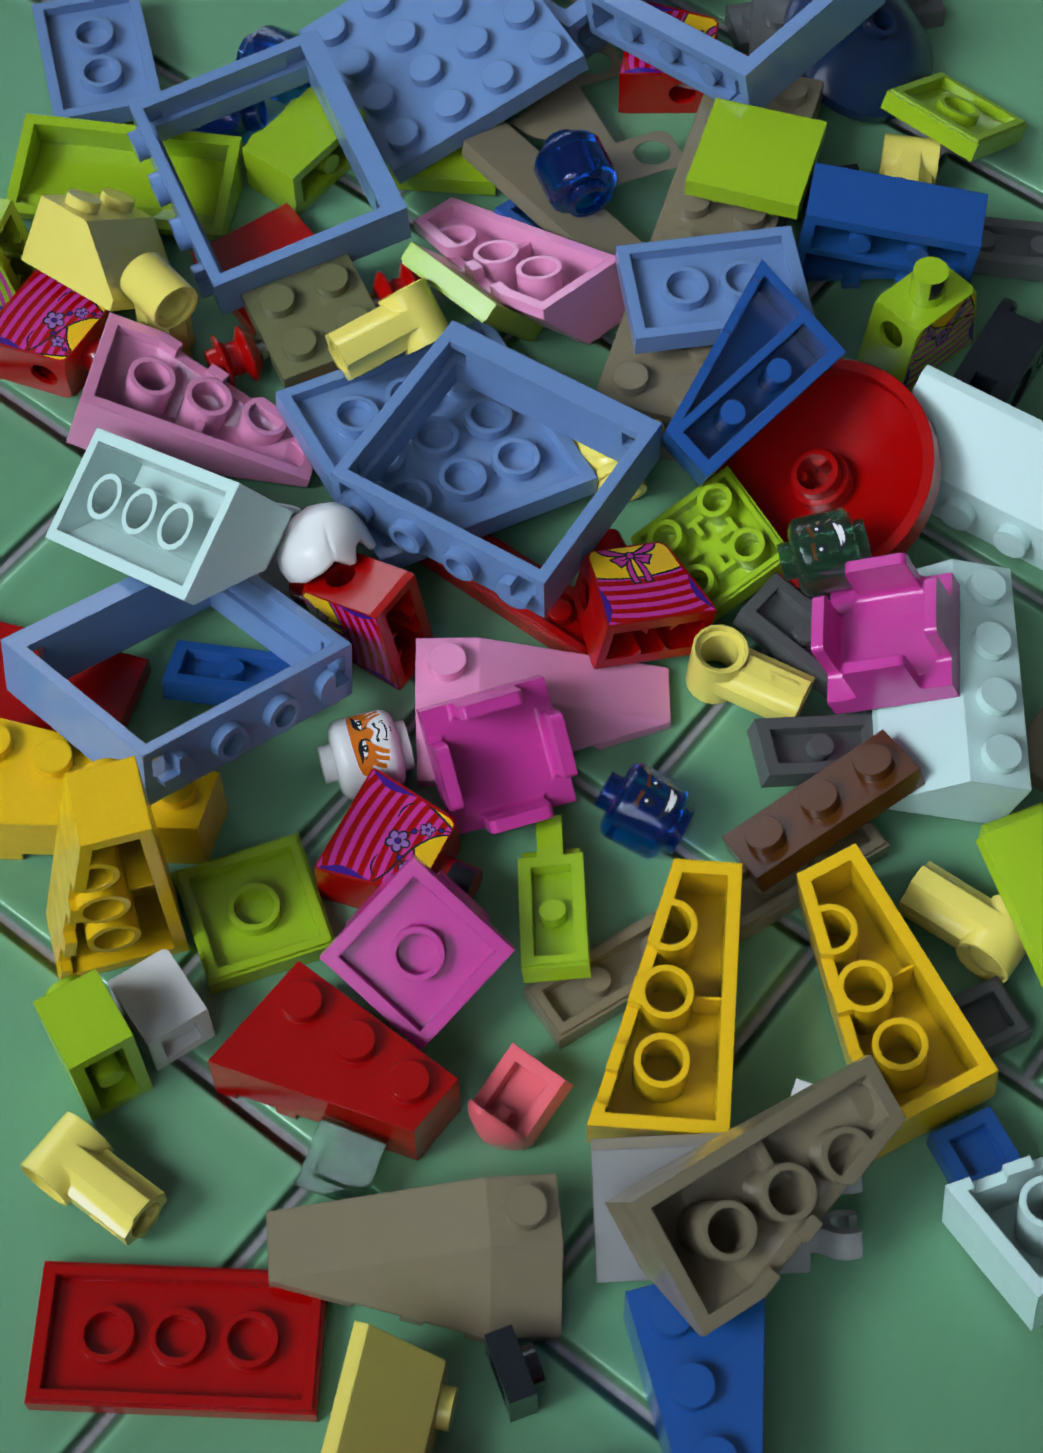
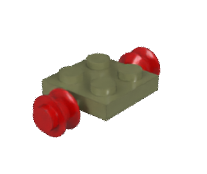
M347 253L242 293L244 309L257 335L253 339L250 333L239 326H235L232 341L222 344L214 335L210 336L212 348L203 351L207 366L209 368L212 364H215L229 374L227 382L235 387L236 377L245 373L254 381H259L263 368L262 360L269 358L284 389L339 370L328 350V343L324 335L380 306L378 301L422 278L400 263L399 277L389 280L379 271L375 275L372 287L373 292H368Z

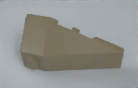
M865 1055L662 1166L604 1203L639 1267L699 1336H706L767 1296L781 1278L778 1275L781 1269L803 1242L809 1243L823 1225L820 1221L848 1185H855L904 1123L906 1117L872 1055Z
M557 1174L481 1177L266 1211L269 1286L348 1307H353L357 1304L400 1316V1321L423 1326V1323L436 1325L465 1333L464 1338L485 1343L484 1334L511 1324L519 1343L555 1341L561 1338L563 1234Z

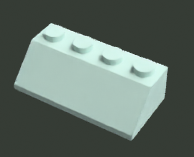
M927 364L921 372L912 394L928 415L935 430L940 449V485L931 514L941 518L944 523L953 529L966 531L994 545L1004 555L1011 558H1019L1043 570V421Z
M97 427L45 537L195 605L266 570L274 551L282 540L283 532L293 511L241 483Z
M950 559L917 568L916 570L921 576L925 577L952 572L960 584V697L872 709L873 735L884 730L920 767L925 782L923 786L888 808L889 810L986 824L1009 815L1032 791L1011 570L1009 568Z

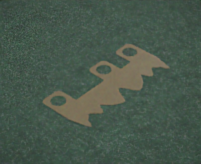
M565 0V1H569V2H571V3H575L577 0ZM606 44L596 52L610 58L611 66L607 71L600 74L583 72L539 99L535 105L519 115L511 123L517 130L534 138L559 142L558 145L549 150L544 156L550 161L571 165L573 168L567 176L583 190L608 187L604 184L613 175L614 168L616 170V183L614 185L676 168L682 155V151L675 140L667 132L655 131L616 143L580 88L581 86L619 76L622 60L609 44ZM653 141L666 145L670 150V156L663 163L648 165L638 161L634 151L640 144ZM606 155H608L610 163H608ZM603 161L604 164L594 171L598 164ZM601 167H604L605 169L604 176H602L600 173Z

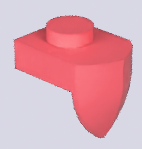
M512 1043L475 1098L469 1099L467 1104L468 1115L483 1142L502 1150H524L534 1144L574 1085Z

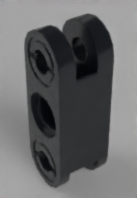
M1004 298L952 377L1016 408L1043 365V319L1039 324L1016 314L1018 303L1009 298Z

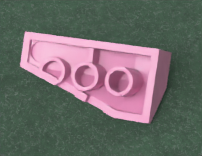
M453 197L413 220L414 229L419 235L501 304L547 329L568 336L574 341L589 345L621 323L625 312V305L614 255Z
M111 312L109 313L66 443L87 449L98 427L221 476L300 487L308 486L313 467L275 404L264 397L252 399L227 382L229 376L227 372L215 364H212L207 369L181 351L183 343L168 333Z
M480 637L416 638L415 712L418 787H437L417 709L541 675L545 678L552 707L563 715L572 752L590 746L601 750L671 727L669 668L634 663L594 670L589 655Z

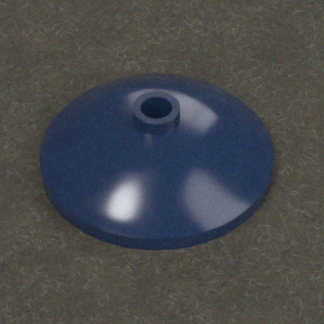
M790 0L784 16L783 26L813 0ZM885 0V3L801 77L824 81L822 103L833 111L859 121H888L896 117L880 108L887 90L932 74L931 45L919 16L907 0Z

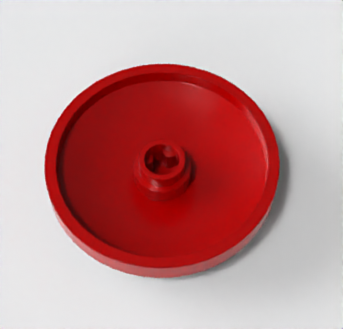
M839 359L831 369L715 473L717 474L723 468L729 466L798 561L779 576L804 596H819L853 588L845 577L846 562L895 553H905L912 546L926 525L936 502L941 477V456L937 436L928 415L904 384L884 370L870 364L850 359ZM831 520L840 522L845 527L847 543L843 549V555H841L836 534L829 523ZM807 524L816 537H810L806 527ZM821 525L824 527V530L820 533H815L813 528ZM815 543L818 560L813 559L811 544ZM821 544H826L828 551L820 553L818 547Z

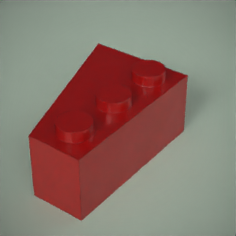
M299 960L207 1061L216 1090L220 1094L235 1099L238 1096H242L275 1107L279 1114L294 1119L301 1116L336 1128L338 1134L417 1161L461 1111L459 1079Z

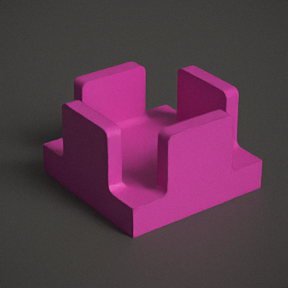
M895 553L848 561L845 564V577L853 589L831 592L830 600L826 595L812 598L811 652L827 673V704L836 715L960 697V584L952 572L926 577L921 576L906 553Z
M533 676L416 710L443 810L459 823V834L482 828L487 829L491 834L501 833L554 817L553 807L577 801L571 777L578 775L567 729L562 713L552 707L544 676Z
M413 854L396 874L391 873L350 917L342 932L321 953L319 958L418 1049L422 1050L515 951V946L490 923V915L443 871L436 874L418 856Z

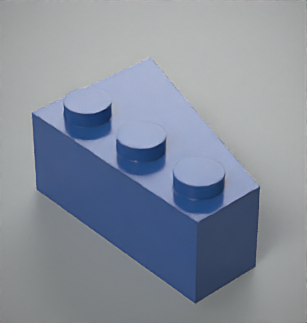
M815 163L797 244L806 285H808V281L841 280L842 289L860 288L861 280L895 279L896 284L913 271L914 264L923 257H937L943 260L948 267L970 283L981 249L988 194L859 171L846 167Z
M763 259L753 273L661 437L662 446L699 486L703 485L831 369L846 353L843 347Z
M655 1284L625 1291L623 1318L662 1453H763L765 1298L706 1336H699Z

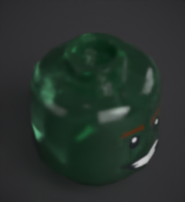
M833 508L793 518L787 528L789 542L777 544L784 580L797 579L801 591L809 597L852 589L853 587L845 577L846 562L872 557L863 519L853 520L851 514L844 508Z

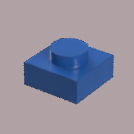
M991 1106L929 1134L926 1142L928 1149L949 1184L970 1177L971 1181H975L1001 1172L1003 1164L1021 1158Z

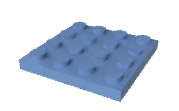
M348 0L298 31L302 35L318 29L356 107L366 112V127L384 162L399 184L462 147L464 140L495 127L589 69L584 54L543 0Z
M479 320L464 325L506 346L494 327L486 325ZM435 342L408 355H405L403 352L384 362L383 365L353 380L348 381L339 369L276 392L277 410L333 501L331 471ZM456 382L376 484L480 538L595 494L597 492L598 477L571 438ZM368 525L366 527L376 543L375 548L369 550L364 544L359 542L368 557L399 568L428 558L420 552L413 554L404 551L389 536Z

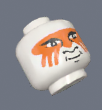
M373 710L332 721L327 731L329 744L317 747L325 783L329 784L338 781L342 793L351 800H354L372 768L384 772L402 785L405 783L406 771L415 769L412 748L404 721L393 722L390 714L384 710Z

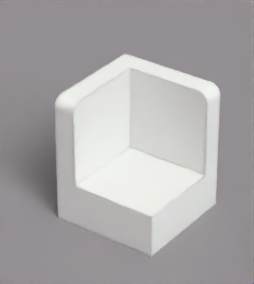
M166 949L156 952L107 982L116 1006L157 1071L216 1036L208 1009L171 953Z

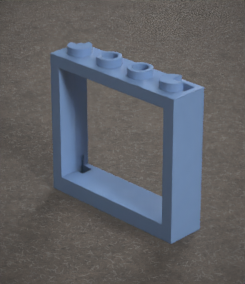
M584 0L590 31L594 35L714 100L721 98L762 108L771 103L885 3V0H813L747 56L642 0Z
M318 29L128 104L136 126V130L127 133L139 162L150 159L155 172L148 174L147 177L160 207L171 204L176 217L168 220L178 247L182 253L192 249L198 263L190 266V270L203 299L213 295L222 315L244 307L241 297L242 293L347 253L353 262L411 238L407 206ZM309 82L373 211L223 272L162 141Z
M452 320L331 471L334 502L345 505L353 510L365 525L389 536L404 551L413 554L420 552L442 564L454 577L463 581L473 580L496 592L499 598L509 606L516 609L526 608L545 618L580 570L583 557L596 548L659 461L662 423ZM456 382L618 462L541 569L376 484Z
M257 574L195 605L130 576L1 639L7 690L91 761L103 758L119 760L135 756L150 805L184 788L186 785L222 765L237 759L240 755L352 694V643ZM210 606L290 665V667L146 744L67 680ZM164 754L163 756H161V757L155 759L154 761H152V759H154V758H156V757H158V756Z

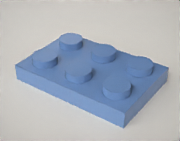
M52 0L31 4L54 116L113 123L130 122L134 120L128 104L161 91L140 0Z
M791 225L616 246L615 263L635 354L713 345L762 259L814 316Z

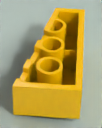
M0 718V859L24 860L25 854L54 855L64 773L83 769L93 761L58 732ZM211 771L184 788L150 805L168 863L200 864L209 861L229 810L220 772Z
M135 756L119 760L115 758L98 759L87 764L83 769L64 773L45 914L59 980L73 975L82 976L95 968L98 973H103L138 964L162 949L168 950L171 955L189 951L173 878Z
M855 843L797 873L800 910L846 1065L865 1055H872L906 1117L904 1123L874 1160L994 1097L999 1070L857 844Z
M674 858L647 939V945L632 984L616 1040L613 1043L598 1095L587 1122L586 1143H590V1139L723 1133L730 1130L743 863Z

